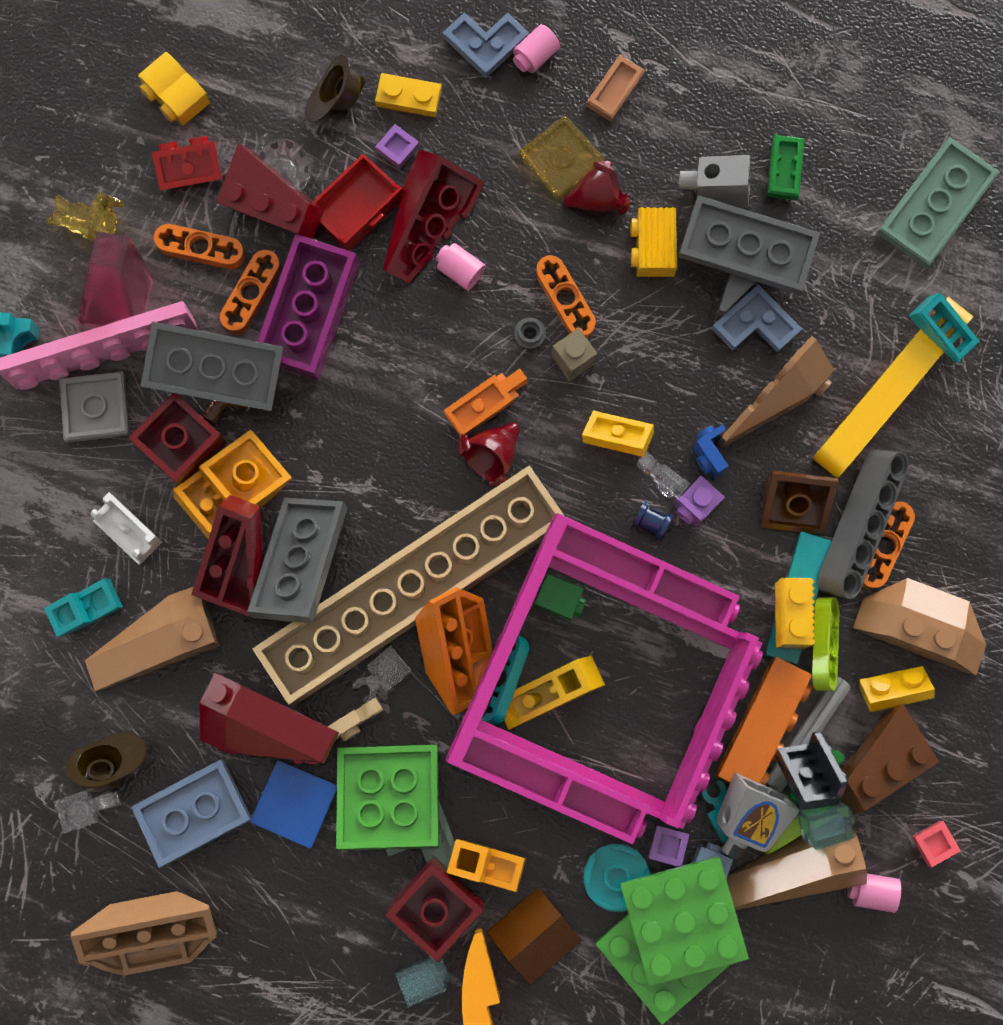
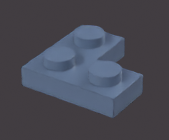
M464 12L443 32V39L487 78L513 54V49L529 35V32L509 13L505 14L493 27L485 32Z
M759 284L711 328L732 351L756 331L777 353L802 330Z

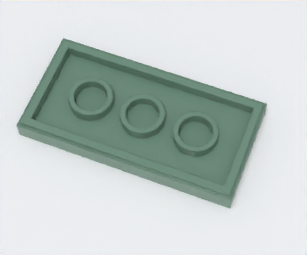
M948 137L879 228L877 234L928 269L1000 171L951 137Z

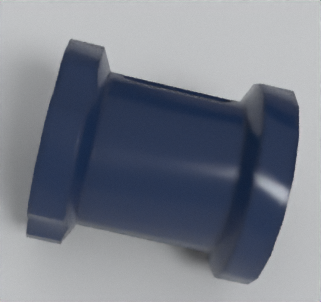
M644 501L632 527H641L655 534L657 539L661 541L673 515L670 513L665 515L649 507V503Z

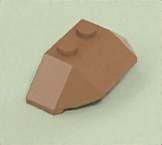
M909 578L862 598L851 628L973 676L977 675L986 648L985 640L969 601Z
M175 891L109 904L72 931L70 937L79 964L84 966L92 965L98 969L125 976L191 963L205 949L208 943L216 938L217 933L209 905Z

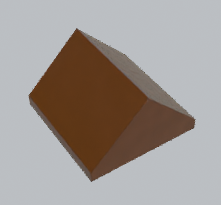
M772 471L764 483L761 528L825 535L839 482L838 478Z
M539 887L487 930V933L507 960L529 985L535 982L582 941Z

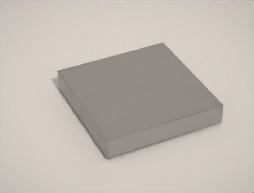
M123 371L59 379L63 439L66 443L130 436L126 377Z

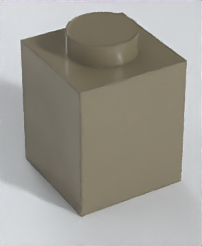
M578 328L552 346L551 357L568 381H570L595 364L597 352Z

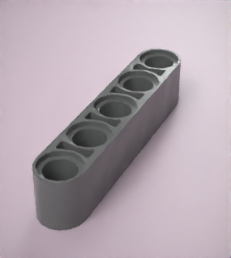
M873 449L868 452L818 574L817 585L821 593L847 599H853L859 594L908 471L909 461L905 453Z

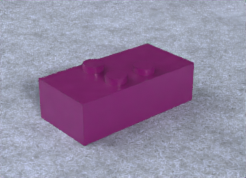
M295 234L257 341L283 347L280 368L312 379H320L360 264L356 253Z

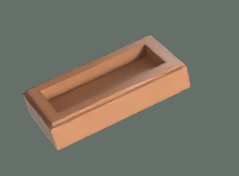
M619 55L586 102V107L612 122L643 78L645 70Z

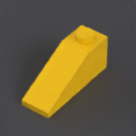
M592 655L574 660L516 689L504 718L508 730L605 686Z

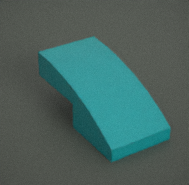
M103 578L78 593L66 595L45 607L44 610L56 636L62 637L123 608V605L111 579Z

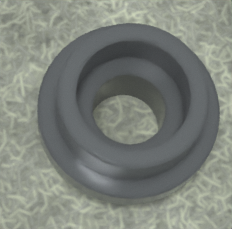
M525 318L517 323L514 337L521 347L535 349L545 340L546 330L538 319ZM527 330H532L536 336L528 339L524 336V333Z

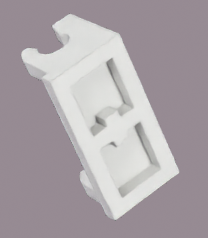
M108 492L103 497L104 506L98 511L96 509L91 511V516L94 518L93 522L140 565L162 541L116 497Z

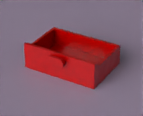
M362 154L313 201L324 210L318 226L342 249L350 251L400 203L403 188L391 180L366 155Z

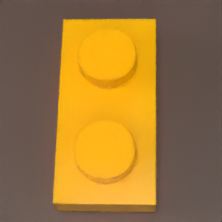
M381 73L375 105L381 108L436 117L442 87L439 83Z
M593 411L582 433L583 443L644 457L654 434V425Z
M923 666L859 679V689L870 712L896 707L900 704L905 705L933 699L935 695V688Z

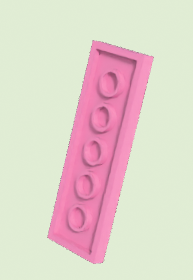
M184 301L1 357L0 375L15 389L27 390L36 387L38 382L43 380H59L60 378L67 377L69 372L75 370H92L97 368L101 362L111 359L113 361H120L128 358L130 353L139 350L147 351L152 322L198 330L186 304Z

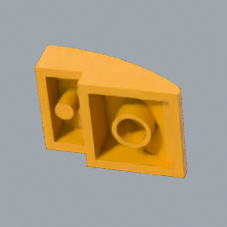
M249 430L200 465L197 473L173 489V496L207 539H209L218 506L229 495L259 505L262 508L292 477L254 432Z
M482 927L474 931L465 962L462 986L463 1025H493L488 1006L500 1003L499 991Z

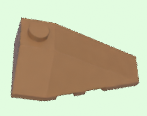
M813 336L785 364L774 382L771 381L762 390L753 405L750 404L723 434L717 443L719 447L723 448L807 402L814 393L820 397L832 384L828 378L834 372V368Z
M193 587L167 596L85 660L95 692L221 646L206 601L191 595Z
M846 819L813 827L773 853L765 854L729 874L726 880L734 908L739 910L867 884V869L858 836L851 820Z

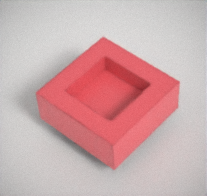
M938 821L912 836L928 867H933L961 851L944 821Z

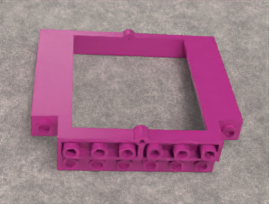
M559 513L554 514L445 760L454 766L631 844L634 843L636 838L640 839L645 831L647 820L644 818L646 813L659 818L673 827L684 829L685 824H689L695 816L697 805L694 803L699 792H704L709 783L710 774L707 772L712 761L716 762L721 755L723 749L721 740L725 730L729 731L735 722L736 712H734L737 702L738 700H743L747 694L750 684L747 679L751 669L755 670L761 661L763 652L760 651L763 643L759 642V638L747 632H737L727 627L728 622L732 623L739 612L740 605L736 604L739 595ZM548 567L730 649L703 714L695 726L694 735L665 801L481 720Z

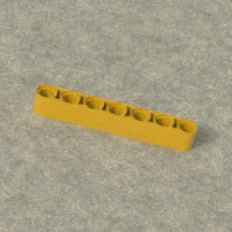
M947 297L946 300L967 325L973 316L950 297ZM941 318L936 323L937 326L940 327L945 320ZM952 327L945 333L947 338L955 331ZM920 329L812 459L835 478H839L944 352Z

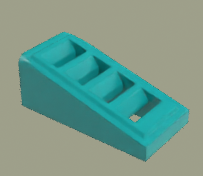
M941 292L927 297L909 314L911 320L955 363L959 362L980 342ZM933 309L936 313L930 317L928 313ZM943 318L945 322L938 327L936 323ZM952 327L955 331L947 338L945 333ZM962 336L965 340L955 348L953 343Z

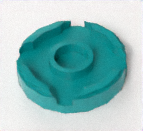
M611 843L598 848L589 856L584 867L583 883L587 895L597 906L607 911L624 912L627 910L620 883L650 875V871L645 859L637 850L625 844Z

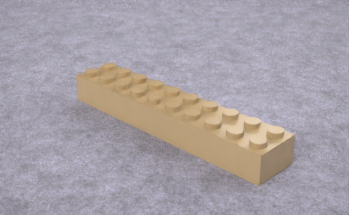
M529 465L320 603L313 623L292 622L252 649L288 705L294 707L416 625L415 617L430 600L455 587L468 591L540 543L553 515L559 513L564 516V514Z

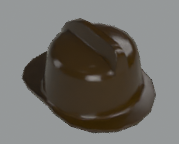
M339 55L331 62L325 75L311 93L305 107L307 121L315 123L323 119L330 111L340 112L349 109L358 99L365 84V78L350 68V61L347 56Z
M120 732L75 750L69 756L65 765L66 775L71 782L82 787L84 790L96 794L108 793L121 783L123 777L133 773L141 766L147 753L146 743L139 735L132 732Z

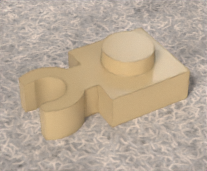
M374 698L328 727L339 732L336 740L342 738L343 742L360 733L361 731L358 726L382 712L383 708L378 700Z

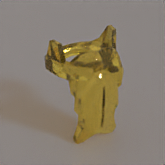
M99 192L92 206L82 202L71 203L60 195L55 196L54 202L57 210L47 218L46 222L48 225L65 226L72 232L80 233L91 241L111 245L112 242L109 239L115 234V229L118 225V216L112 207L124 208L123 200Z

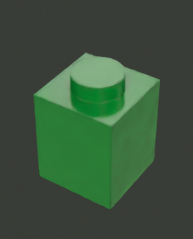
M547 574L534 608L570 623L573 615L580 617L587 599L581 597L583 588Z

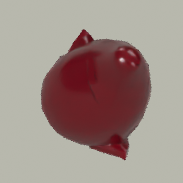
M609 160L594 161V167L564 197L566 207L598 213L618 210V214H625L630 206L629 194L623 195L614 168L611 167L613 163Z
M511 422L501 427L480 432L469 439L467 435L461 434L458 440L459 457L464 456L471 469L489 481L488 486H499L509 479L506 475L513 464L520 425L516 422Z

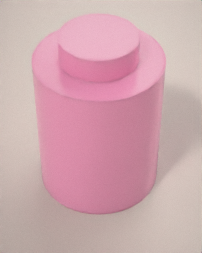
M540 24L513 49L515 56L513 61L522 72L534 73L560 49V42L548 27Z
M453 243L450 247L445 245L436 256V261H438L437 269L467 291L477 283L486 268L485 264L456 243Z
M867 873V884L847 888V897L852 899L853 906L896 913L901 898V882L897 878Z

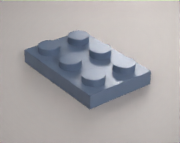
M222 759L131 806L159 868L169 865L252 821L229 769Z

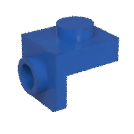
M723 424L716 429L711 425L696 435L698 440L693 446V450L698 456L696 458L698 466L706 475L710 473L713 479L722 475L729 467L713 443L725 433L726 429Z

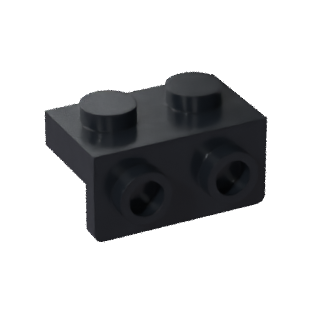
M820 731L812 733L808 744L777 749L775 759L801 810L839 805L847 788V777L837 764L831 746L826 743Z

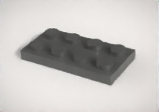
M698 195L678 257L801 295L820 232Z
M152 322L140 387L272 411L283 347Z
M283 499L247 611L252 618L302 623L314 622L347 511L343 501Z

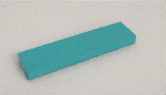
M801 531L787 578H812L815 581L812 584L815 588L812 591L815 594L812 599L816 601L819 591L817 585L818 574L832 541ZM774 619L764 656L770 658L778 657L792 665H797L802 649L776 648V625Z

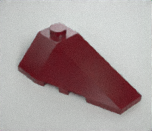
M419 150L406 177L383 271L410 283L431 259L433 250L442 239L447 240L453 233L451 229L460 218H466L472 211L485 182L440 155Z
M214 673L199 703L200 740L227 754L324 763L339 732L217 673Z

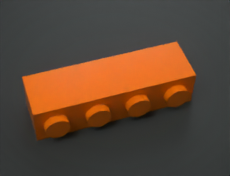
M778 657L770 660L714 774L715 778L730 785L733 775L737 773L766 785L770 774L766 773V770L771 760L776 762L775 755L777 749L784 747V744L780 743L785 731L790 732L797 721L798 714L794 712L799 701L804 703L812 690L813 685L809 684L812 677L810 673Z

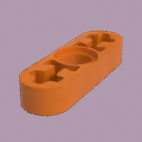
M173 224L161 225L154 233V242L162 254L225 269H236L245 260V251L242 244L232 237ZM170 234H173L175 240L184 242L185 250H183V247L178 242H170L169 246H166L163 238H169ZM199 239L208 242V248L202 254H196L191 251L192 244ZM215 243H217L220 251L229 252L230 247H234L237 255H231L230 260L226 259L224 253L215 251Z
M261 250L254 254L220 313V321L229 334L241 335L249 329L281 272V264L274 252ZM268 260H271L270 262L273 268H266L263 274L261 275L263 281L265 282L263 284L258 279L262 271L259 264L260 262L267 263ZM248 285H255L259 288V295L253 300H247L242 297V291ZM239 301L244 306L240 312L242 322H235L231 326L228 317L238 314L240 307L236 302Z
M552 255L543 257L537 264L536 277L567 332L571 334L579 328L588 339L593 334L596 325L591 309L562 260ZM549 265L551 269L557 268L555 276L559 284L555 287L552 276L550 274L544 275L545 266ZM567 290L573 293L575 300L570 305H562L557 300V294ZM578 306L581 307L577 310L579 319L581 321H588L584 331L580 327L574 328L576 318L572 312Z
M895 502L891 513H896L898 510L902 511V518L906 521L899 523L894 532L884 530L882 537H887L893 542V552L886 555L877 548L874 555L875 559L872 560L869 569L875 565L876 560L886 561L887 565L883 562L879 564L876 574L880 576V579L870 582L868 581L869 575H866L862 585L865 589L874 590L883 586L890 576L915 520L914 510L905 502ZM890 515L885 527L886 529L892 527L895 521L894 516Z

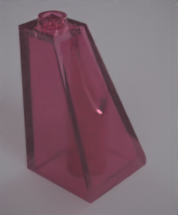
M97 231L89 260L77 320L78 324L100 327L146 312L154 275L130 237Z

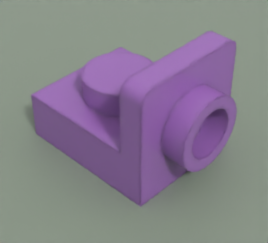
M700 476L676 500L674 506L677 508V515L687 524L694 523L698 527L725 497L705 478Z

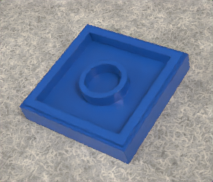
M277 760L250 823L312 849L337 793V785Z

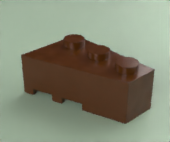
M904 704L886 710L881 714L878 719L879 722L871 733L865 736L862 741L863 744L842 768L847 777V788L840 800L839 807L846 817L865 812L939 763V760Z

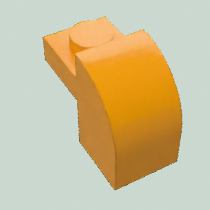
M456 839L447 873L517 892L526 858Z

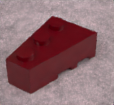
M240 143L237 144L216 203L294 234L314 239L324 210L287 181L277 170L267 164L256 152Z
M229 495L218 506L191 595L251 617L247 611L262 567L261 506Z

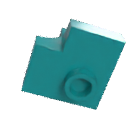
M0 312V358L20 352L29 342L39 340L40 328L32 319L15 318L11 313Z

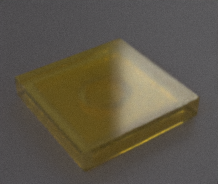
M566 115L562 116L518 151V157L557 200L562 198L594 167V161H605L600 152Z

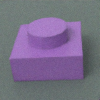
M394 124L375 148L377 153L400 170L418 150L419 142Z
M656 825L648 858L678 867L682 866L690 834Z

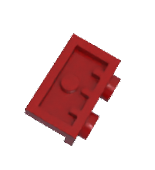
M208 136L189 139L190 145L178 147L177 141L158 144L159 151L152 152L160 190L223 179L216 150V140L208 141Z

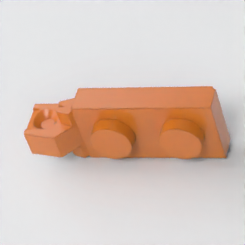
M518 369L507 378L503 373L498 376L493 375L444 409L443 414L459 436L461 434L468 435L514 403V400L519 397L516 391L528 383L527 377L521 369Z

